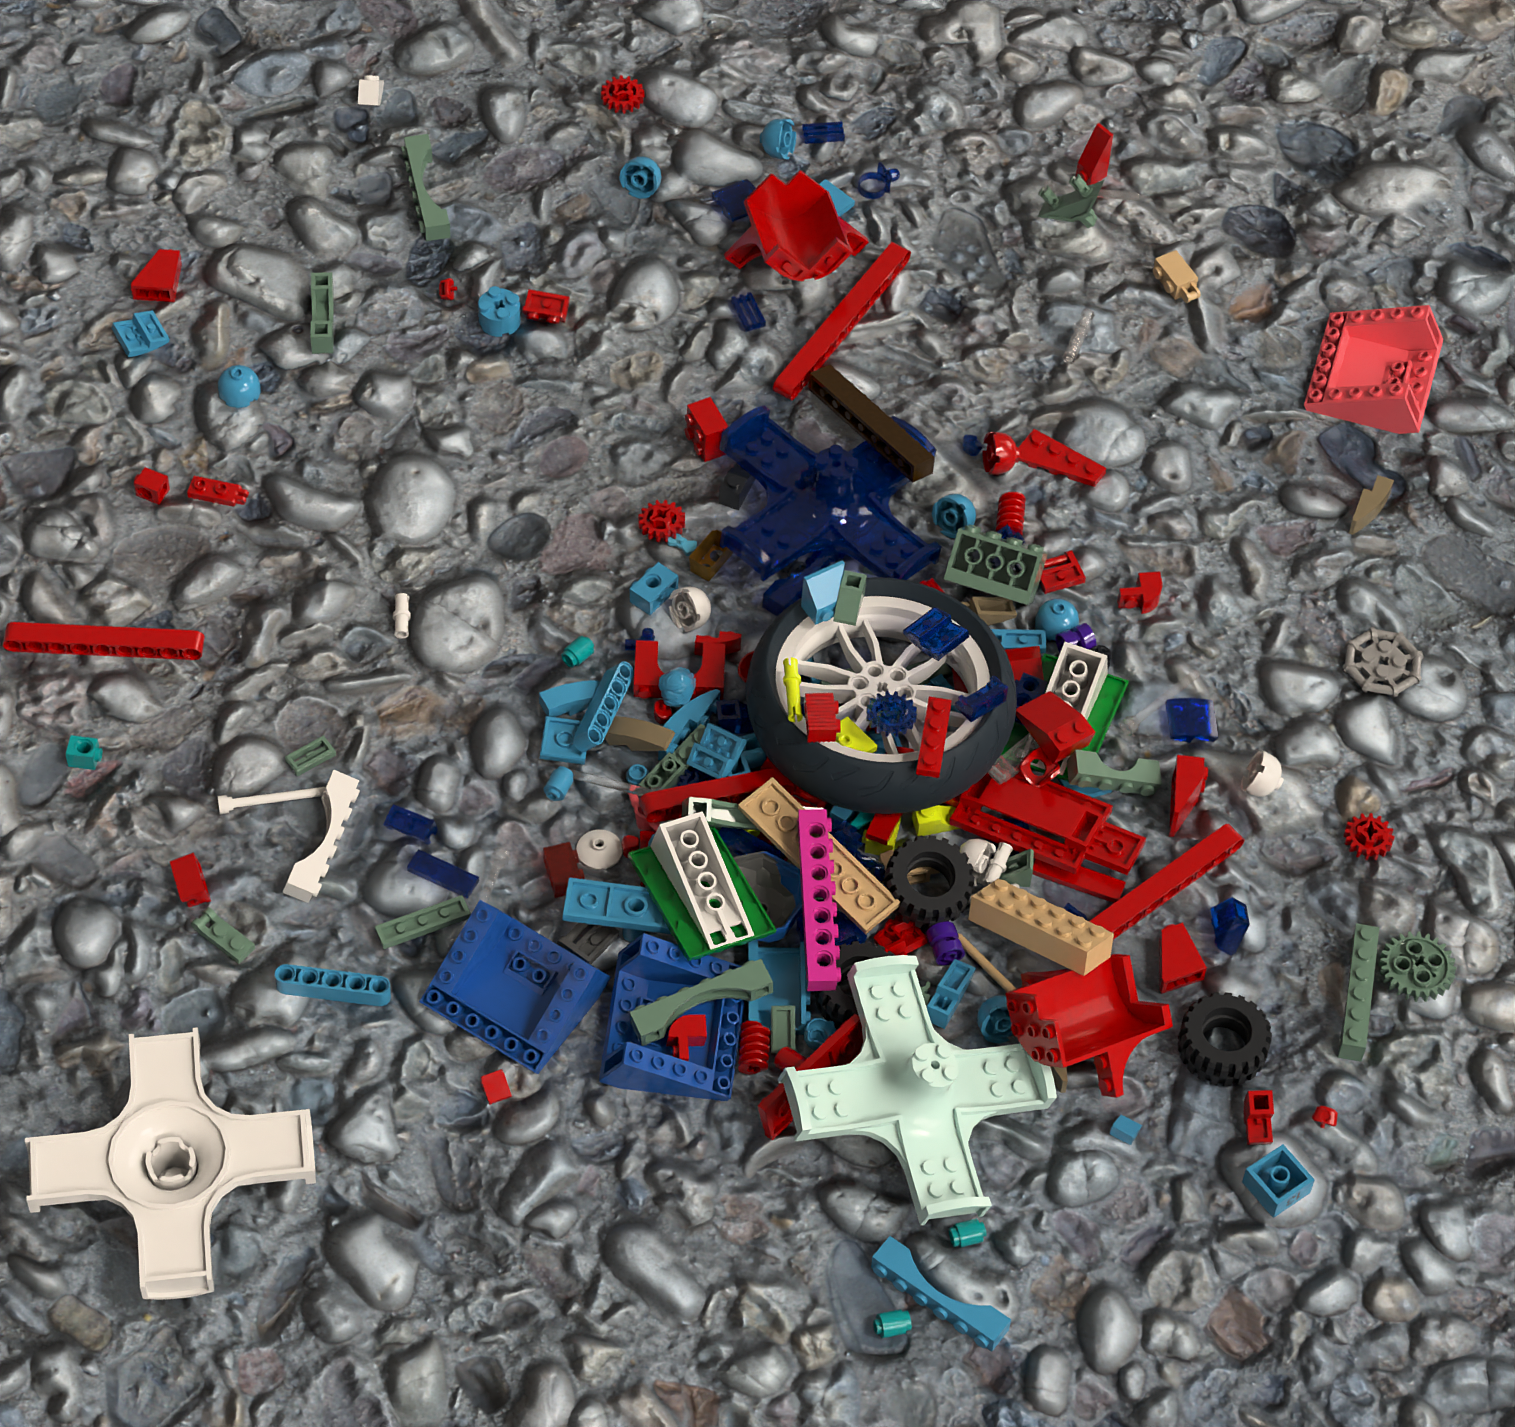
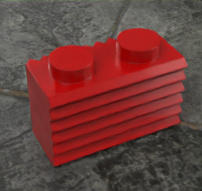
M805 693L804 710L808 742H835L836 733L841 731L840 719H836L835 715L839 713L838 700L834 701L833 693Z

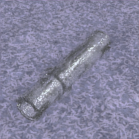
M1084 309L1080 319L1074 325V333L1062 357L1068 364L1075 363L1084 338L1091 330L1090 324L1095 314L1090 309Z

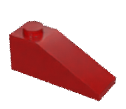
M1100 123L1095 126L1077 163L1076 176L1079 174L1086 182V185H1092L1101 181L1107 176L1114 134Z

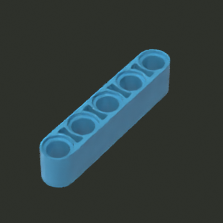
M620 662L605 671L574 735V744L579 751H588L603 742L634 677L633 667L628 662Z
M290 964L280 965L275 970L276 988L285 995L372 1006H384L391 1000L390 982L383 976ZM360 987V989L354 990L352 988Z

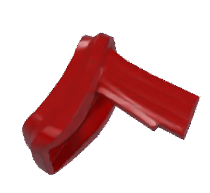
M1040 747L1027 754L1019 765V772L1030 785L1038 788L1043 787L1060 774L1059 764H1052ZM1038 759L1045 765V773L1042 776H1037L1031 771L1030 764L1032 760Z

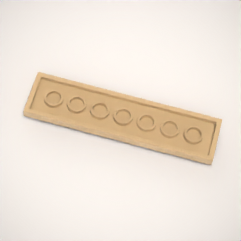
M772 777L738 804V809L800 869L797 818L798 810L806 809ZM828 832V839H833V853H829L830 860H834V874H831V881H835L836 894L832 895V902H836L837 907L860 930L867 934L900 906V901L898 899L895 900L892 893ZM811 834L814 838L820 837L819 834ZM812 855L815 859L822 858L820 855ZM814 876V877H813V878L816 879V880H822V879H823L821 876Z

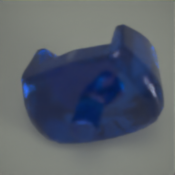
M965 435L962 443L963 450L970 456H977L984 448V445L977 440V436Z

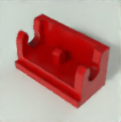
M194 852L169 861L182 902H187L188 907L211 902L201 864Z

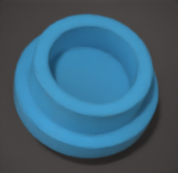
M635 764L627 771L626 778L631 785L639 786L638 784L649 772L643 765Z

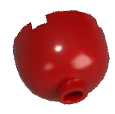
M988 432L986 434L983 444H987V450H982L985 471L989 472V475H999L1010 471L1015 465L1016 460L1019 459V447H1016L1012 437L1005 433Z

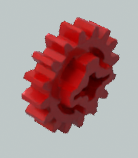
M620 75L619 79L612 77V82L606 80V85H602L601 100H603V105H607L608 110L614 108L615 113L622 110V113L625 114L626 110L633 112V107L639 109L640 104H643L644 89H642V84H638L637 79L631 81L630 76L623 79V76Z
M656 500L655 505L648 503V509H641L642 514L638 515L639 529H642L643 536L648 534L649 540L655 537L657 542L661 538L668 542V537L676 539V533L682 534V528H685V512H682L681 506L676 507L675 502L669 505L667 500H664L663 503Z
M1363 813L1360 814L1359 819L1355 816L1352 817L1351 822H1347L1343 837L1346 838L1344 844L1350 845L1349 852L1356 851V857L1358 858L1362 854L1365 860H1368L1369 856H1372L1374 860H1377L1378 855L1385 857L1386 852L1391 850L1395 836L1392 835L1393 828H1387L1389 822L1385 821L1382 823L1381 816L1375 819L1372 813L1369 814V817H1365Z

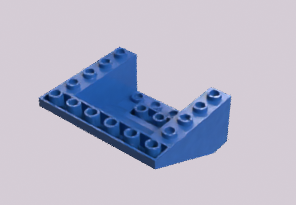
M479 900L419 1002L534 1073L539 1074L599 999L611 976L496 907Z
M645 933L618 953L599 1082L620 1089L719 1101L731 1099L744 1006L743 999L723 998L710 1000L696 1005L680 1016L706 1015L707 1038L705 1045L688 1046L689 1061L673 1057L672 1046H666L670 1028L664 1038L641 1046L630 1023V1012L640 1005H649L662 996H671L684 987H693L706 978L712 979L720 976L722 972L728 969L734 970L742 966L710 955L688 961L684 957L679 945Z

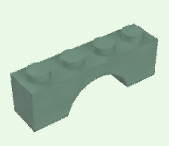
M332 272L311 273L312 321L310 338L312 354L333 353Z
M1075 749L1067 760L1068 779L1071 785H1078L1083 788H1099L1100 790H1115L1122 793H1137L1143 796H1153L1162 785L1160 764L1156 760L1138 758L1127 771H1117L1108 767L1101 761L1097 752Z

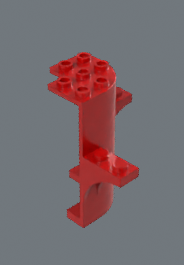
M799 170L786 184L774 174H769L743 201L752 226L725 252L724 257L741 269L749 261L762 255L766 264L788 279L804 281V279L814 278V280H817L835 271L851 254L856 256L869 241L864 235L838 216L830 193L803 171Z
M1113 954L1085 976L1068 968L1054 971L1025 972L1021 974L1022 987L1005 993L1006 1005L1012 1023L1011 1031L1035 1062L1046 1066L1065 1068L1094 1057L1101 1096L1117 1098L1124 1095V1069L1133 1049L1146 1037L1173 1027L1169 1004L1138 1001L1130 955Z

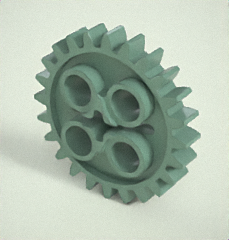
M1408 931L1406 938L1400 933L1398 939L1392 937L1390 944L1386 943L1384 950H1382L1379 966L1381 967L1380 974L1385 975L1383 982H1391L1389 990L1398 989L1397 996L1402 992L1405 993V1000L1410 996L1414 997L1415 1002L1418 1001L1419 997H1422L1424 1002H1427L1429 996L1436 1000L1438 994L1443 996L1445 990L1450 989L1455 978V959L1450 958L1452 951H1444L1446 944L1438 945L1439 938H1435L1433 941L1430 940L1429 933L1425 938L1421 937L1420 931L1414 937Z

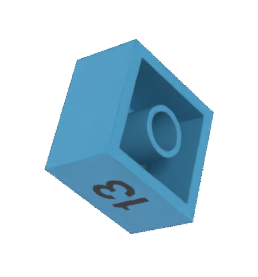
M1282 1144L1246 1168L1242 1183L1274 1218L1310 1194L1315 1179L1286 1146Z

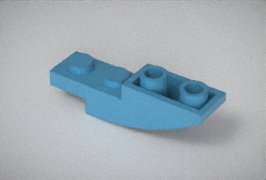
M715 689L694 698L669 718L663 727L673 730L675 735L666 751H658V760L661 761L669 752L672 754L681 742L685 741L690 733L700 724L705 727L707 726L713 712L717 713L722 703L720 701V690Z

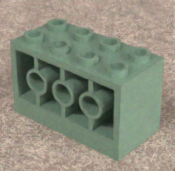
M970 524L958 528L944 579L1022 604H1032L1048 552L1043 551L1044 547L1036 544L1022 545L1023 540L1013 537L1006 540L1001 538L1002 534L994 531L983 533L980 532V527ZM978 551L980 558L975 559L973 552ZM997 557L1001 561V565L998 566L994 562V558ZM1018 563L1022 567L1020 572H1016L1015 565Z

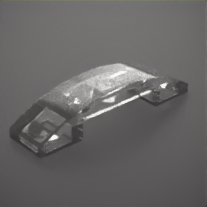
M1029 733L1002 756L1000 755L987 773L999 785L1008 781L1019 773V765L1023 758L1040 746Z

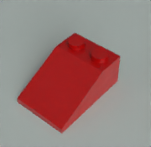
M1051 691L1016 709V716L1052 764L1070 756L1075 749L1081 750L1088 746L1096 733L1080 712Z
M1177 755L1171 781L1169 837L1175 836L1198 802L1200 793H1204L1205 780L1207 781L1208 767H1204V757Z

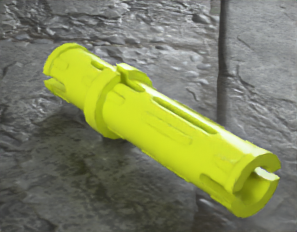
M790 657L791 666L788 658L783 660L785 673L783 684L786 686L788 720L795 722L796 714L797 721L799 722L803 719L799 687L801 676L798 674V660Z

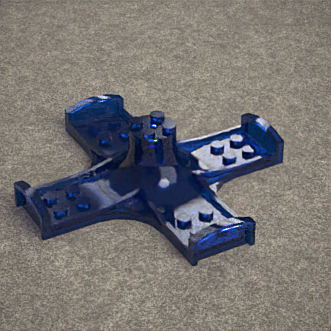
M765 405L745 413L722 432L719 449L759 481L765 488L768 501L765 508L737 527L733 528L728 525L722 529L720 547L730 549L758 572L763 582L800 556L820 550L845 553L859 561L877 577L907 580L930 563H938L942 546L937 542L927 544L891 514L889 507L890 498L898 489L909 483L910 480L867 441H864L850 451L844 450L840 445H832L830 448L815 453L769 418L770 409ZM891 417L935 457L937 449L919 430L900 418Z

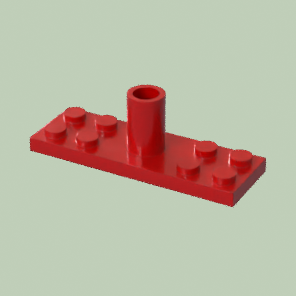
M854 1014L850 1019L846 1020L808 1058L788 1046L783 1047L775 1057V1067L781 1071L787 1067H795L796 1071L851 1063L859 1055L863 1044L862 1025L859 1016ZM780 1083L757 1106L765 1136L771 1140L777 1137L793 1121L784 1084Z

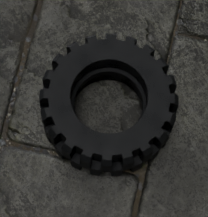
M921 835L916 836L914 842L911 839L903 842L902 847L898 846L894 850L884 873L883 886L892 893L895 900L898 899L900 901V906L893 913L896 916L902 915V921L907 924L909 921L914 922V927L921 928L922 925H927L929 929L940 922L955 921L960 913L964 912L973 891L975 877L972 875L974 871L972 864H967L969 857L965 852L962 854L959 852L960 847L957 844L952 846L946 838L938 840L936 836L929 835L928 839H924ZM931 867L945 876L950 889L941 896H924L912 888L907 875L913 869Z
M854 941L848 946L846 943L839 945L840 959L836 960V967L841 968V982H837L836 990L815 991L817 1007L819 1010H822L821 1015L825 1020L830 1019L834 1021L835 1028H838L854 1014L858 1015L854 998L845 994L839 985L848 979L847 974L854 963L873 958L896 956L891 951L886 952L885 947L879 944L876 947L872 945V942L865 941V944H859V941ZM821 961L820 966L823 967L829 965L824 961Z
M1219 992L1211 993L1209 998L1207 996L1199 998L1198 1003L1193 1002L1183 1016L1178 1036V1051L1181 1053L1180 1058L1184 1064L1188 1063L1187 1069L1192 1074L1197 1073L1198 1079L1205 1081V1079L1211 1081L1210 1084L1216 1086L1218 1083H1222L1224 1087L1232 1086V1083L1240 1085L1245 1083L1246 1078L1247 1080L1253 1079L1256 1073L1260 1072L1264 1067L1272 1041L1271 1025L1268 1020H1265L1266 1015L1263 1010H1257V1004L1253 1001L1247 1002L1245 997L1241 995L1235 997L1232 996V993L1225 992L1224 995H1219ZM1212 1028H1228L1238 1033L1246 1046L1236 1051L1219 1050L1206 1040L1203 1033Z

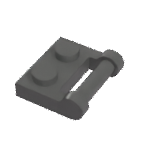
M578 923L565 937L562 936L557 941V944L587 963L592 964L619 936L618 929L610 926L594 925L575 944L573 941L589 925H594Z

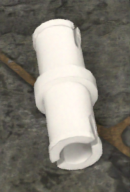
M404 593L395 595L393 619L395 620L394 635L397 638L409 636L408 621L410 620L411 613L408 611L409 596Z
M1000 842L993 859L989 860V868L982 880V884L985 887L1000 878L1001 873L1005 872L1007 868L1005 864L1013 850L1009 844Z

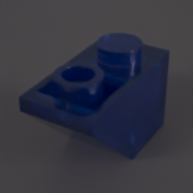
M1231 897L1210 908L1215 945L1217 949L1230 956L1236 953L1250 925L1246 904Z

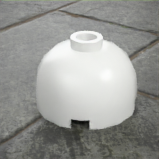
M691 586L676 589L671 593L669 599H672V605L669 606V612L674 624L678 628L683 627L685 632L704 626L711 613V604L707 595L701 589Z
M1263 750L1262 752L1258 751L1246 768L1249 770L1248 777H1242L1241 790L1257 797H1264L1272 793L1274 789L1278 790L1283 783V778L1281 777V764L1277 758Z
M970 839L960 846L959 852L961 854L965 852L969 857L967 864L971 863L973 866L974 886H977V882L982 884V880L989 868L988 863L991 859V854L995 855L996 847L993 843L986 840Z

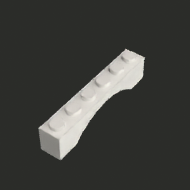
M333 770L321 797L327 820L324 841L314 853L295 863L283 893L306 903H309L312 895L317 897L322 885L318 883L320 876L325 877L329 868L326 861L328 858H333L337 848L336 845H333L335 839L340 840L345 828L341 824L343 820L347 821L351 814L352 808H349L350 802L355 803L360 790L356 789L359 780Z

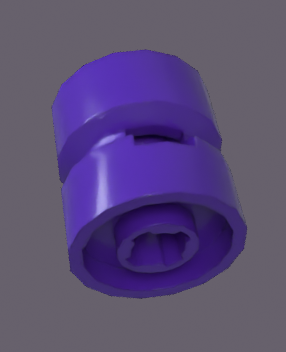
M1087 623L1073 627L1072 631L1068 629L1060 632L1055 637L1059 653H1061L1064 642L1089 650L1097 646L1095 635Z
M949 921L940 922L927 930L926 936L930 946L933 948L932 952L938 965H951L954 959L961 960L964 957L965 951L961 941L958 939L959 935L954 923Z

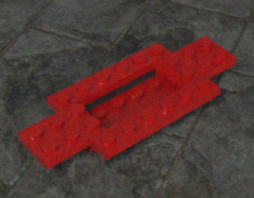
M998 760L980 781L970 786L968 790L944 802L956 807L950 817V825L998 844L1000 842L1007 843L1012 846L1013 850L1020 853L1032 849L1034 850L1033 858L1073 874L1077 873L1084 859L1128 875L1146 843L1145 837L1106 822L1112 813L1113 805L1049 781L1043 787H1035L1024 779L1018 768ZM983 806L1063 837L1065 838V843L1062 844L984 813L981 809Z

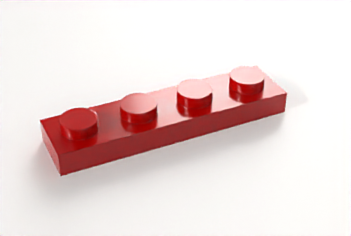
M929 696L916 775L935 778L940 776L952 700Z

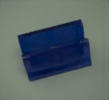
M996 676L990 677L991 681L986 686L968 697L960 695L958 697L959 700L955 702V707L970 722L1006 702L1008 686L1004 685Z
M394 804L383 823L387 829H394L419 839L428 845L431 843V834L436 835L438 831L435 820Z

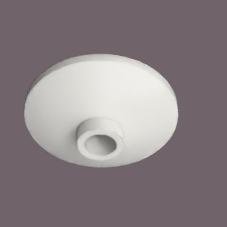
M607 830L587 832L579 839L576 847L577 857L580 862L594 870H605L613 867L620 860L623 851L620 839Z

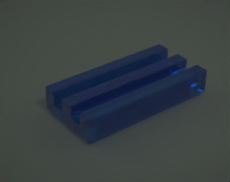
M842 121L802 124L805 144L845 141Z
M748 292L746 296L740 294L739 298L731 297V303L746 332L766 326V321L751 292ZM747 301L749 302V304H750V306H751V308H752V310H753V312H754V314H755V316H756V318H757V320H758L759 323H757V321H756V319H755V317H754V315H753V313H752V311H751V309H750V307H749ZM740 303H742L752 325L749 324L739 305Z

